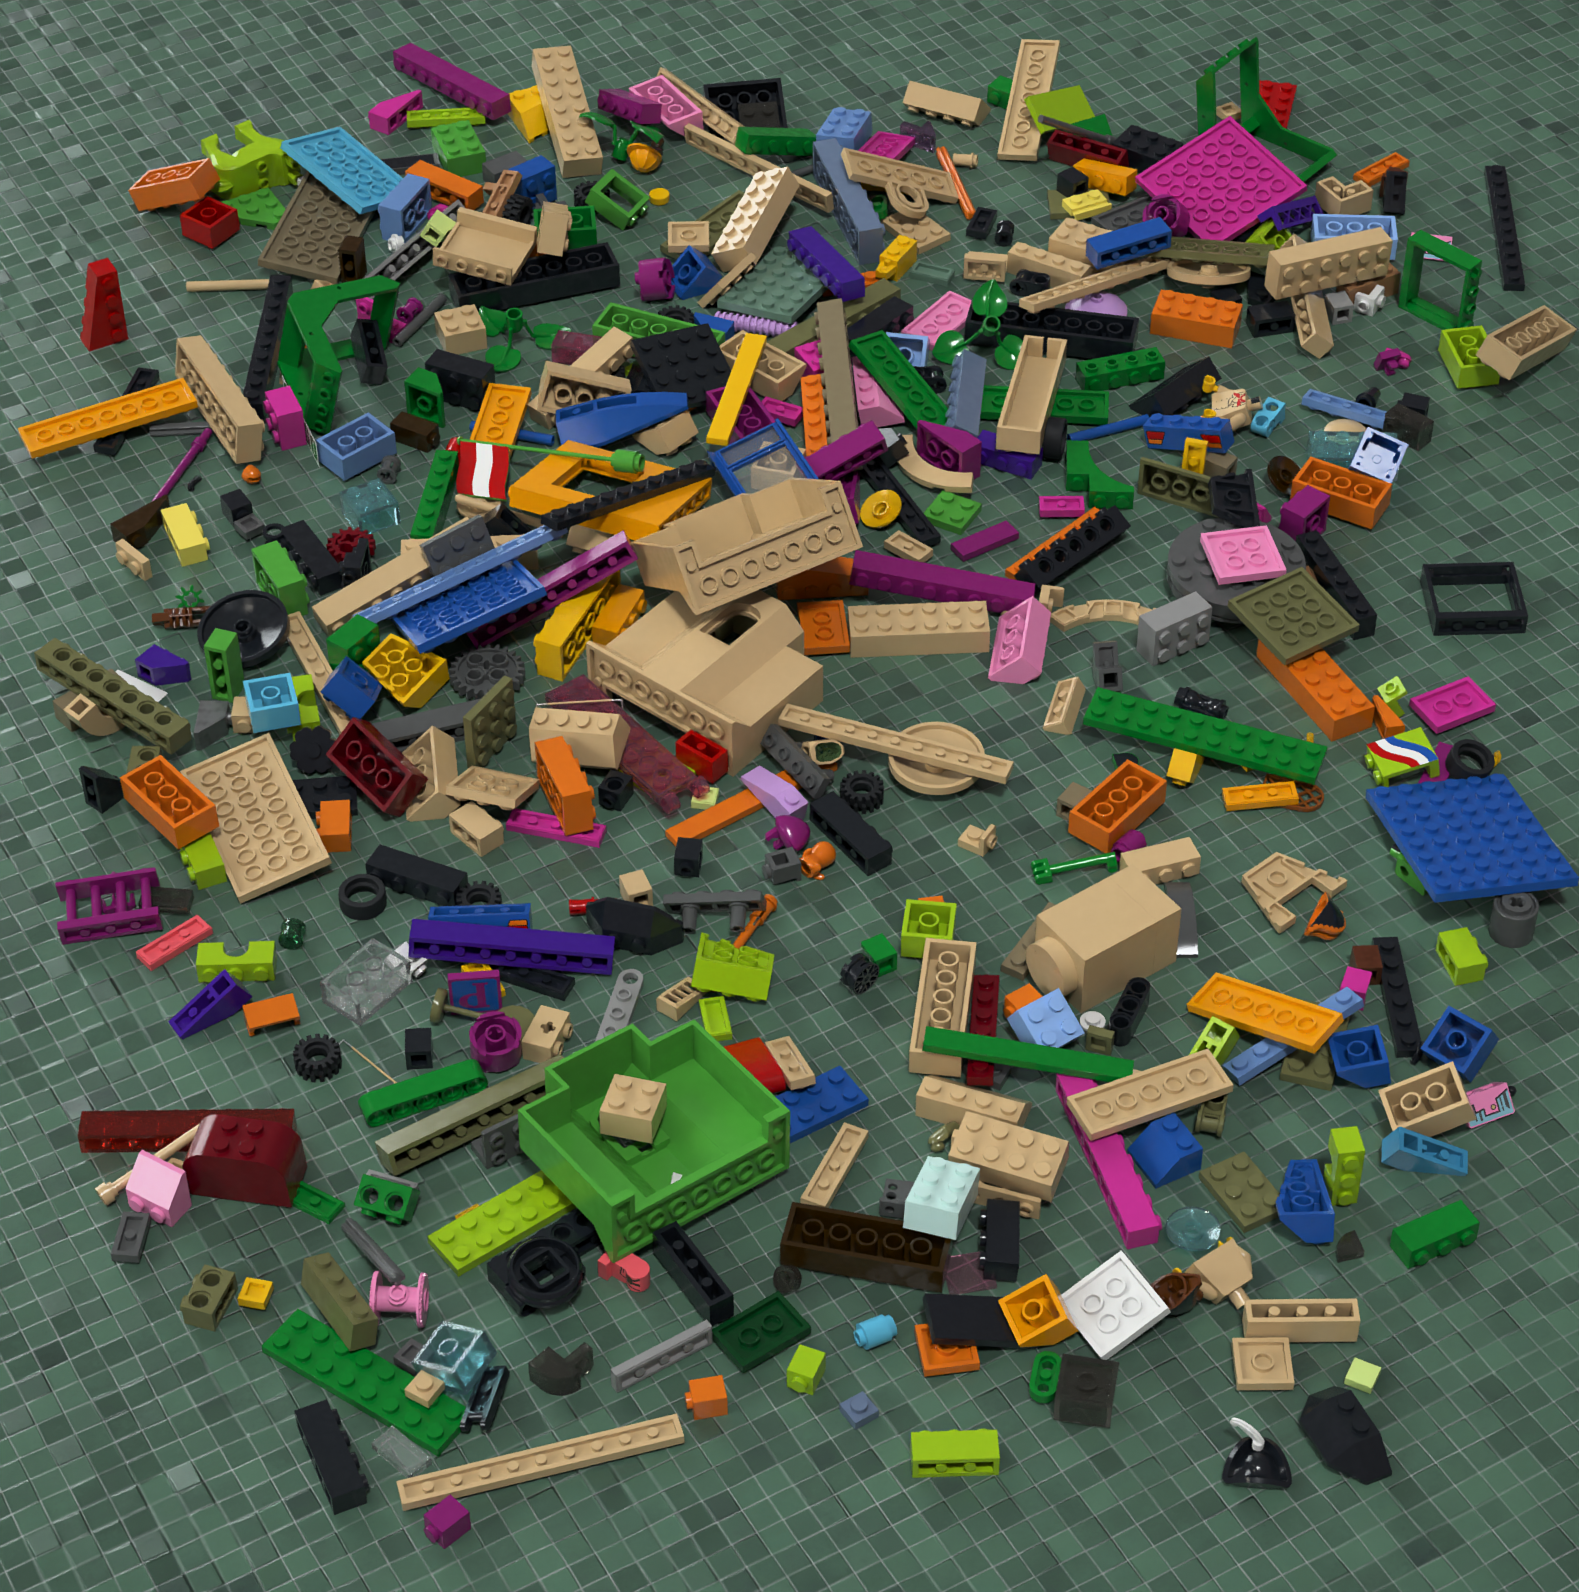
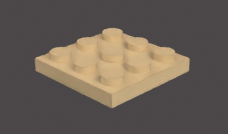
M472 765L446 785V795L454 796V799L460 801L469 799L477 801L476 803L479 805L493 804L498 805L503 810H513L539 789L540 779Z

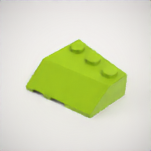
M701 932L691 987H696L701 992H710L711 990L721 992V994L728 997L739 995L751 1001H767L774 954L748 946L735 948L734 945L730 944L731 941L721 939L720 942L709 940V934Z

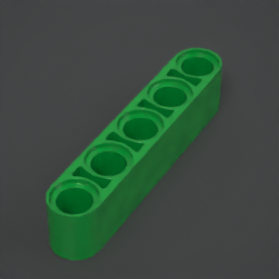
M469 1059L368 1092L360 1097L358 1105L367 1124L370 1127H378L472 1096L485 1090L488 1086V1080L479 1062L475 1059Z

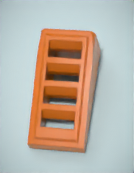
M1374 695L1372 697V704L1375 706L1373 721L1381 738L1385 739L1405 732V725L1402 720L1378 695Z

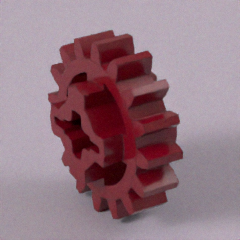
M348 527L347 530L339 529V534L332 533V538L327 539V550L337 563L344 561L346 552H352L353 547H357L359 538H368L370 555H375L376 544L373 534H368V530L361 532L360 527H357L355 530H352L351 527Z

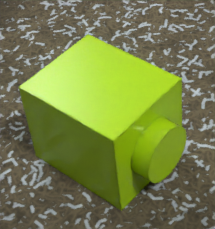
M799 1344L787 1368V1387L800 1393L804 1392L814 1395L826 1370V1353Z

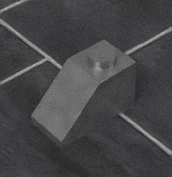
M200 700L194 728L196 750H202L228 735L230 725H232V711H230L229 701Z

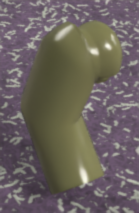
M951 1121L929 1136L928 1144L931 1145V1150L933 1152L943 1150L945 1148L943 1140L951 1137L954 1129L959 1130V1124Z

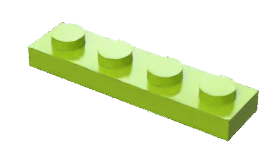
M475 108L407 111V128L437 127L442 124L447 125L467 120L474 126L486 124L485 115L477 112Z

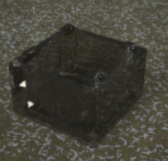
M1063 1354L1055 1395L1053 1420L1110 1428L1118 1381L1119 1362Z

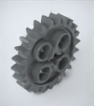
M487 644L486 648L478 645L477 650L469 647V653L461 651V657L455 656V662H451V668L449 669L450 684L453 685V690L459 691V696L466 694L467 700L475 697V700L483 698L504 675L512 678L513 690H520V684H524V678L526 677L524 661H521V656H516L515 650L509 652L508 647L501 650L499 644L495 648H491L490 644Z

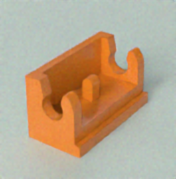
M293 993L242 1005L249 1036L255 1035L254 1029L293 1020L295 1025L300 1024V1015Z

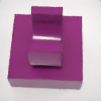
M1395 348L1379 352L1373 364L1376 371L1384 370L1387 376L1395 375L1394 369L1399 368L1398 360L1401 356L1399 349Z

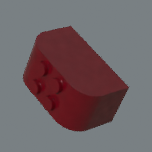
M215 1114L206 1116L201 1120L182 1168L186 1172L189 1193L191 1195L292 1208L294 1197L297 1195V1189L300 1187V1182L307 1169L302 1140L292 1128L274 1121Z

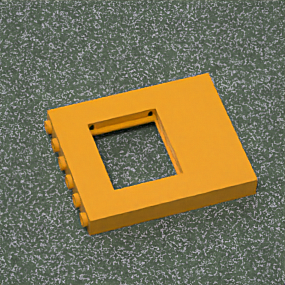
M567 440L556 449L558 451L611 457L615 453ZM549 454V456L510 486L508 490L509 506L542 515L551 512L553 509H560L568 504L583 501L585 498L595 497L564 488L566 484L583 470L632 483L676 468L645 460L643 471L634 474L615 471L610 461ZM707 478L576 525L613 535L624 530L629 539L638 540L663 530L662 525L696 512L711 497L712 478Z

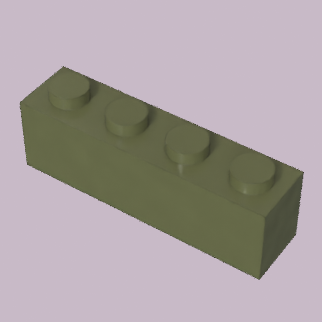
M327 1252L304 1258L301 1285L349 1351L375 1345L379 1318L331 1254Z

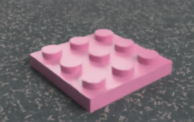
M1267 525L1201 533L1200 542L1219 585L1273 579L1286 574V567Z

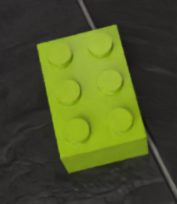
M1482 325L1441 330L1438 351L1457 389L1499 384L1500 375L1491 366L1483 364L1481 359L1476 356V353L1487 337Z

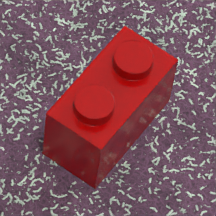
M692 729L675 742L676 760L695 770L696 775L713 784L728 771V750Z

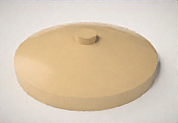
M1184 259L1182 261L1173 260L1167 266V275L1184 283L1199 285L1203 288H1214V286H1226L1244 282L1250 278L1251 267L1248 264L1235 266L1233 263L1214 264L1212 261L1196 263L1192 260Z
M925 722L913 725L900 732L985 754L979 739L967 729L955 724ZM888 754V765L894 778L903 786L919 793L928 795L952 794L970 787L979 779V777Z

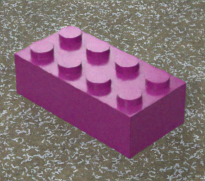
M726 386L706 391V412L712 421ZM751 387L747 393L729 444L776 422Z

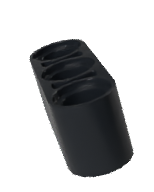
M1135 977L1129 980L1110 1017L1109 1030L1115 1031V1046L1122 1047L1131 1042L1148 1008L1150 983L1144 978Z

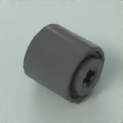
M1523 892L1495 896L1488 931L1490 937L1496 943L1504 947L1521 948L1532 941L1539 911L1538 900L1533 894Z

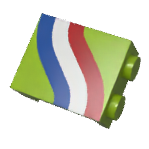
M1421 727L1366 744L1367 755H1364L1368 769H1373V777L1377 785L1381 784V786L1389 787V778L1423 767L1427 770L1430 778L1440 776L1439 759Z

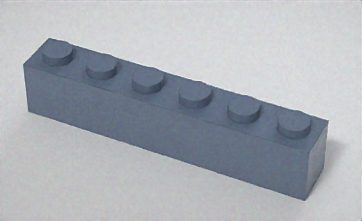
M963 349L960 355L955 356L951 365L953 367L950 375L952 382L948 390L950 396L947 400L949 408L945 415L947 417L945 426L967 431L977 438L987 359Z

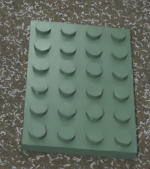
M778 246L774 247L756 266L717 300V308L792 324L828 287L819 278H816L789 249Z

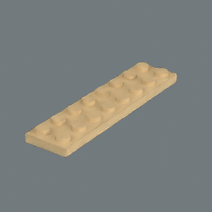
M1021 39L997 153L998 160L1037 161L1042 134H1040L1024 99L1028 96L1052 90L1060 50V40Z

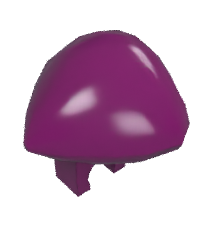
M789 815L776 816V826L765 834L767 841H770L772 838H778V840L773 842V847L776 850L785 845L786 848L793 847L795 852H798L807 844L811 831L808 824L802 819Z

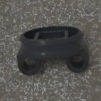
M552 1237L530 1239L519 1245L509 1258L507 1265L508 1286L504 1287V1297L521 1317L532 1314L537 1308H553L563 1305L577 1294L585 1278L586 1267L582 1264L577 1251L565 1241ZM549 1259V1269L556 1277L541 1285L529 1270Z

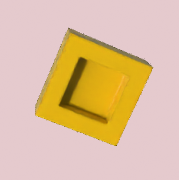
M246 1277L237 1298L238 1305L265 1310L274 1290L273 1282Z

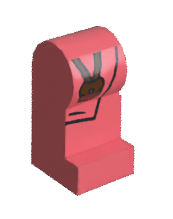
M607 1252L597 1260L598 1276L608 1281L613 1276L626 1283L628 1288L634 1292H642L649 1288V1264L633 1253L615 1263L610 1261Z

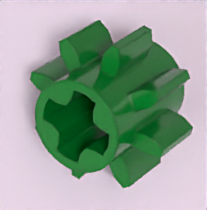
M190 585L188 591L181 587V596H175L181 602L177 607H197L198 603L204 602L198 596L202 591H193V585ZM189 592L195 598V602H191L190 606L184 600V596H188Z

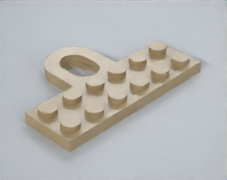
M843 148L841 152L849 180L884 187L891 205L907 217L922 218L929 208L927 200L929 198L956 204L959 199L950 172L848 148ZM901 192L909 194L915 203L909 202Z

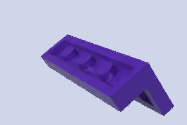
M1311 196L1272 206L1257 216L1260 223L1273 219L1277 230L1281 231L1311 223L1313 214L1324 213L1316 196Z

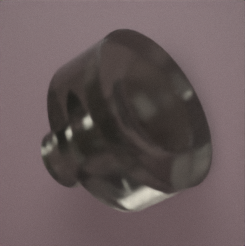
M781 1265L776 1268L773 1282L779 1292H795L801 1285L802 1276L796 1266Z

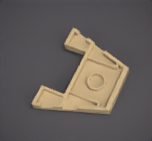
M1275 852L1243 874L1241 881L1279 934L1295 924L1296 916L1283 907L1282 904L1313 884L1322 892H1327L1332 898L1347 887V880L1339 876L1336 879L1328 876V872L1318 869L1315 871L1307 868L1304 862Z

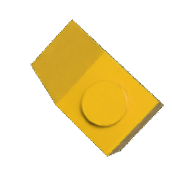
M1174 748L1166 776L1173 778L1172 783L1186 786L1187 782L1194 783L1205 757Z

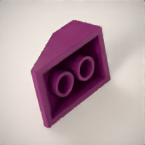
M923 420L917 422V453L924 461L934 467L947 471L973 472L974 479L980 477L982 441L967 431Z

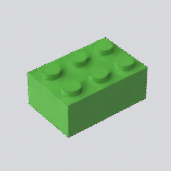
M469 120L447 125L442 124L431 128L432 147L435 153H438L439 161L444 170L460 177L483 173L482 163L486 162L485 150Z
M277 540L252 548L256 584L260 590L276 596L283 603L288 614L300 611L302 616L307 615V604H310L308 594L305 591L307 580L303 573L300 574L298 572L295 561L289 559L286 548H282Z

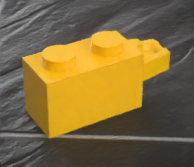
M898 235L880 254L875 276L898 282L917 261V240Z

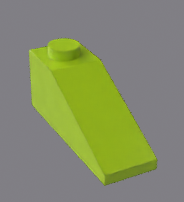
M1212 1016L1190 1054L1209 1049L1221 1066L1230 1055L1240 1036L1235 1027Z

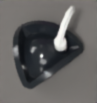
M1232 1418L1230 1424L1234 1427L1238 1426L1248 1436L1241 1439L1231 1450L1222 1474L1224 1482L1246 1488H1289L1292 1484V1476L1288 1461L1281 1448L1273 1440L1262 1437L1255 1428L1239 1418Z

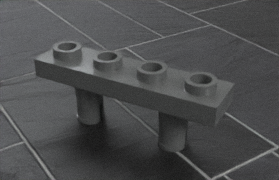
M770 724L760 744L813 798H821L828 784L830 785L832 783L831 780H834L833 770L821 769L801 749L803 742H794L778 724Z
M747 889L745 892L722 890L719 893H710L708 891H697L691 894L673 892L663 896V905L669 914L682 913L685 934L696 933L697 913L731 912L730 930L738 933L744 932L746 911H766L767 901L762 892L755 889Z

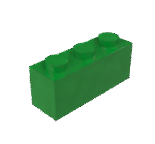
M1459 1200L1393 1228L1390 1247L1404 1265L1410 1269L1416 1265H1424L1430 1259L1437 1256L1447 1255L1453 1249L1460 1246H1467L1477 1239L1480 1222L1464 1202Z

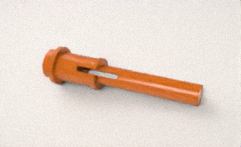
M770 894L764 896L767 901L766 911H753L750 914V921L745 926V931L741 932L732 944L735 948L744 946L756 928L763 925L769 914L777 909L778 902L774 896Z

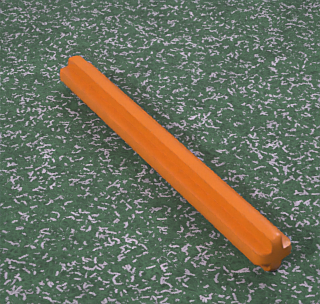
M937 147L936 155L943 170L950 172L959 197L960 207L966 219L970 220L976 210L946 147Z

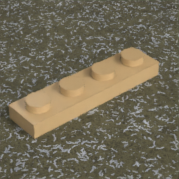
M845 1122L843 1123L802 1194L800 1203L829 1208L866 1143L868 1130Z

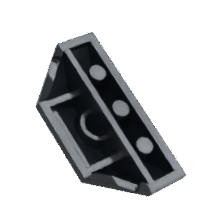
M611 897L601 898L586 904L588 926L595 935L615 936L614 948L651 956L679 945L684 941L683 922L679 919L675 920L670 914L655 906Z
M1332 1386L1309 1395L1299 1424L1328 1467L1346 1476L1359 1479V1482L1365 1485L1392 1475L1381 1433L1351 1390Z

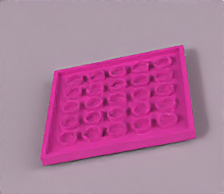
M1231 116L1135 176V182L1152 198L1157 195L1168 194L1176 198L1187 208L1190 215L1187 229L1197 239L1231 241L1259 223L1257 215L1272 206L1291 202L1307 191V185Z

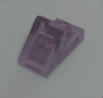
M929 120L922 127L905 121L900 125V135L915 137L914 147L931 153L936 152V134Z

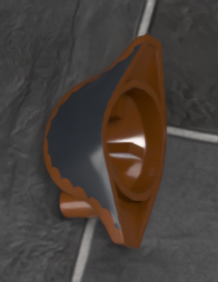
M1169 1273L1150 1284L1168 1306L1171 1312L1168 1315H1179L1190 1311L1196 1305V1301L1201 1300L1204 1295L1199 1289L1202 1286L1200 1274Z

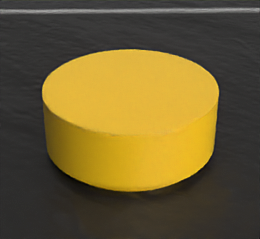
M664 188L651 190L649 193L650 202L658 206L665 205L669 202V191Z

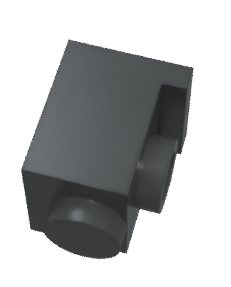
M793 847L765 854V865H762V872L765 879H771L773 884L792 879L801 881V861Z

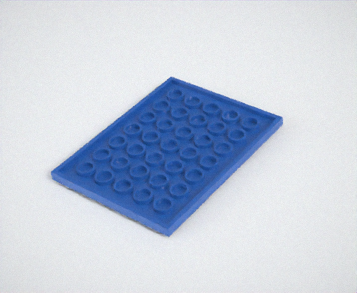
M1492 774L1482 779L1477 776H1470L1467 779H1446L1445 781L1436 782L1425 781L1418 784H1400L1399 786L1391 787L1379 786L1373 789H1366L1367 801L1434 903L1578 886L1579 877L1504 774Z

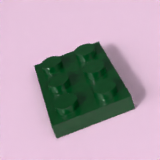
M779 1290L712 1329V1339L742 1373L747 1372L811 1334L809 1323Z

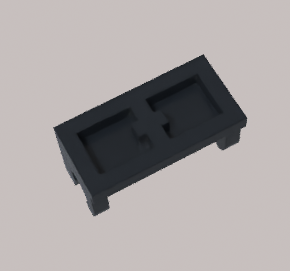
M1385 172L1382 213L1405 214L1406 172Z

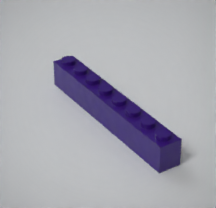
M412 919L408 957L612 975L615 936Z

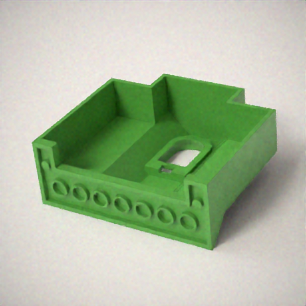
M695 1019L657 1037L653 1041H650L633 1023L601 1040L595 1041L593 1044L545 1067L546 1095L518 1109L520 1148L591 1221L612 1263L652 1243V1232L674 1221L683 1226L789 1168L790 1110ZM614 1074L666 1083L667 1107L652 1144L636 1141L623 1148L612 1136L600 1134L599 1111ZM647 1144L652 1146L643 1152L639 1150V1148ZM673 1172L682 1175L680 1180L671 1184Z

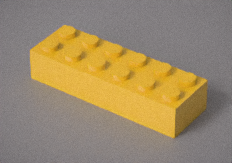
M620 570L556 606L550 619L546 620L544 628L540 633L536 634L533 641L536 649L535 664H537L538 675L563 682L586 649V642L592 640L593 623L618 584H621Z

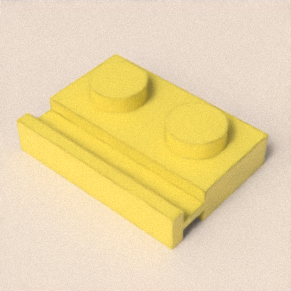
M1098 189L1062 199V207L1071 216H1074V219L1077 221L1112 209V204L1107 202L1105 196Z

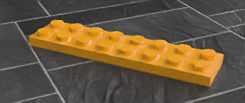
M180 378L18 428V432L30 457L33 459L56 451H62L78 444H84L91 440L104 438L120 431H126L133 427L146 425L149 422L168 418L175 414L188 412L191 409L198 408V404L184 378Z

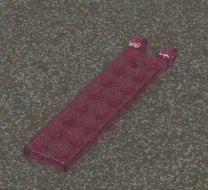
M584 674L545 694V701L547 703L610 699ZM614 701L550 705L554 709L620 714L631 729L618 768L625 774L633 776V782L658 803L667 814L680 809L681 804L676 794L686 788L696 798H700L710 792L709 784L703 776L697 777Z

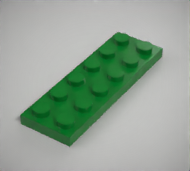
M883 330L850 341L848 347L916 429L919 420L945 426L947 421L945 415L948 408Z
M984 385L980 419L991 420L1000 418L1009 386ZM1058 389L1050 416L1066 418L1067 423L1106 425L1108 424L1109 391Z

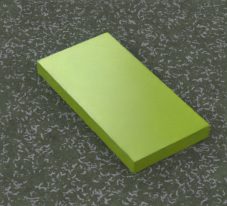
M1080 85L1036 94L1024 99L1040 134L1054 132L1057 129L1039 123L1038 117L1040 115L1068 124L1095 117Z

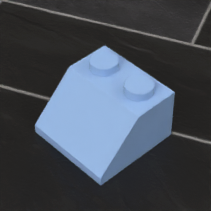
M886 332L887 336L912 366H927L930 347L928 336Z

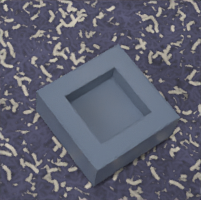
M863 1391L839 1404V1411L855 1430L879 1417V1410Z

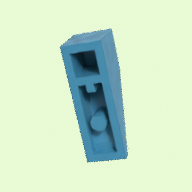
M1399 1126L1382 1139L1381 1163L1403 1171L1466 1176L1468 1174V1151Z

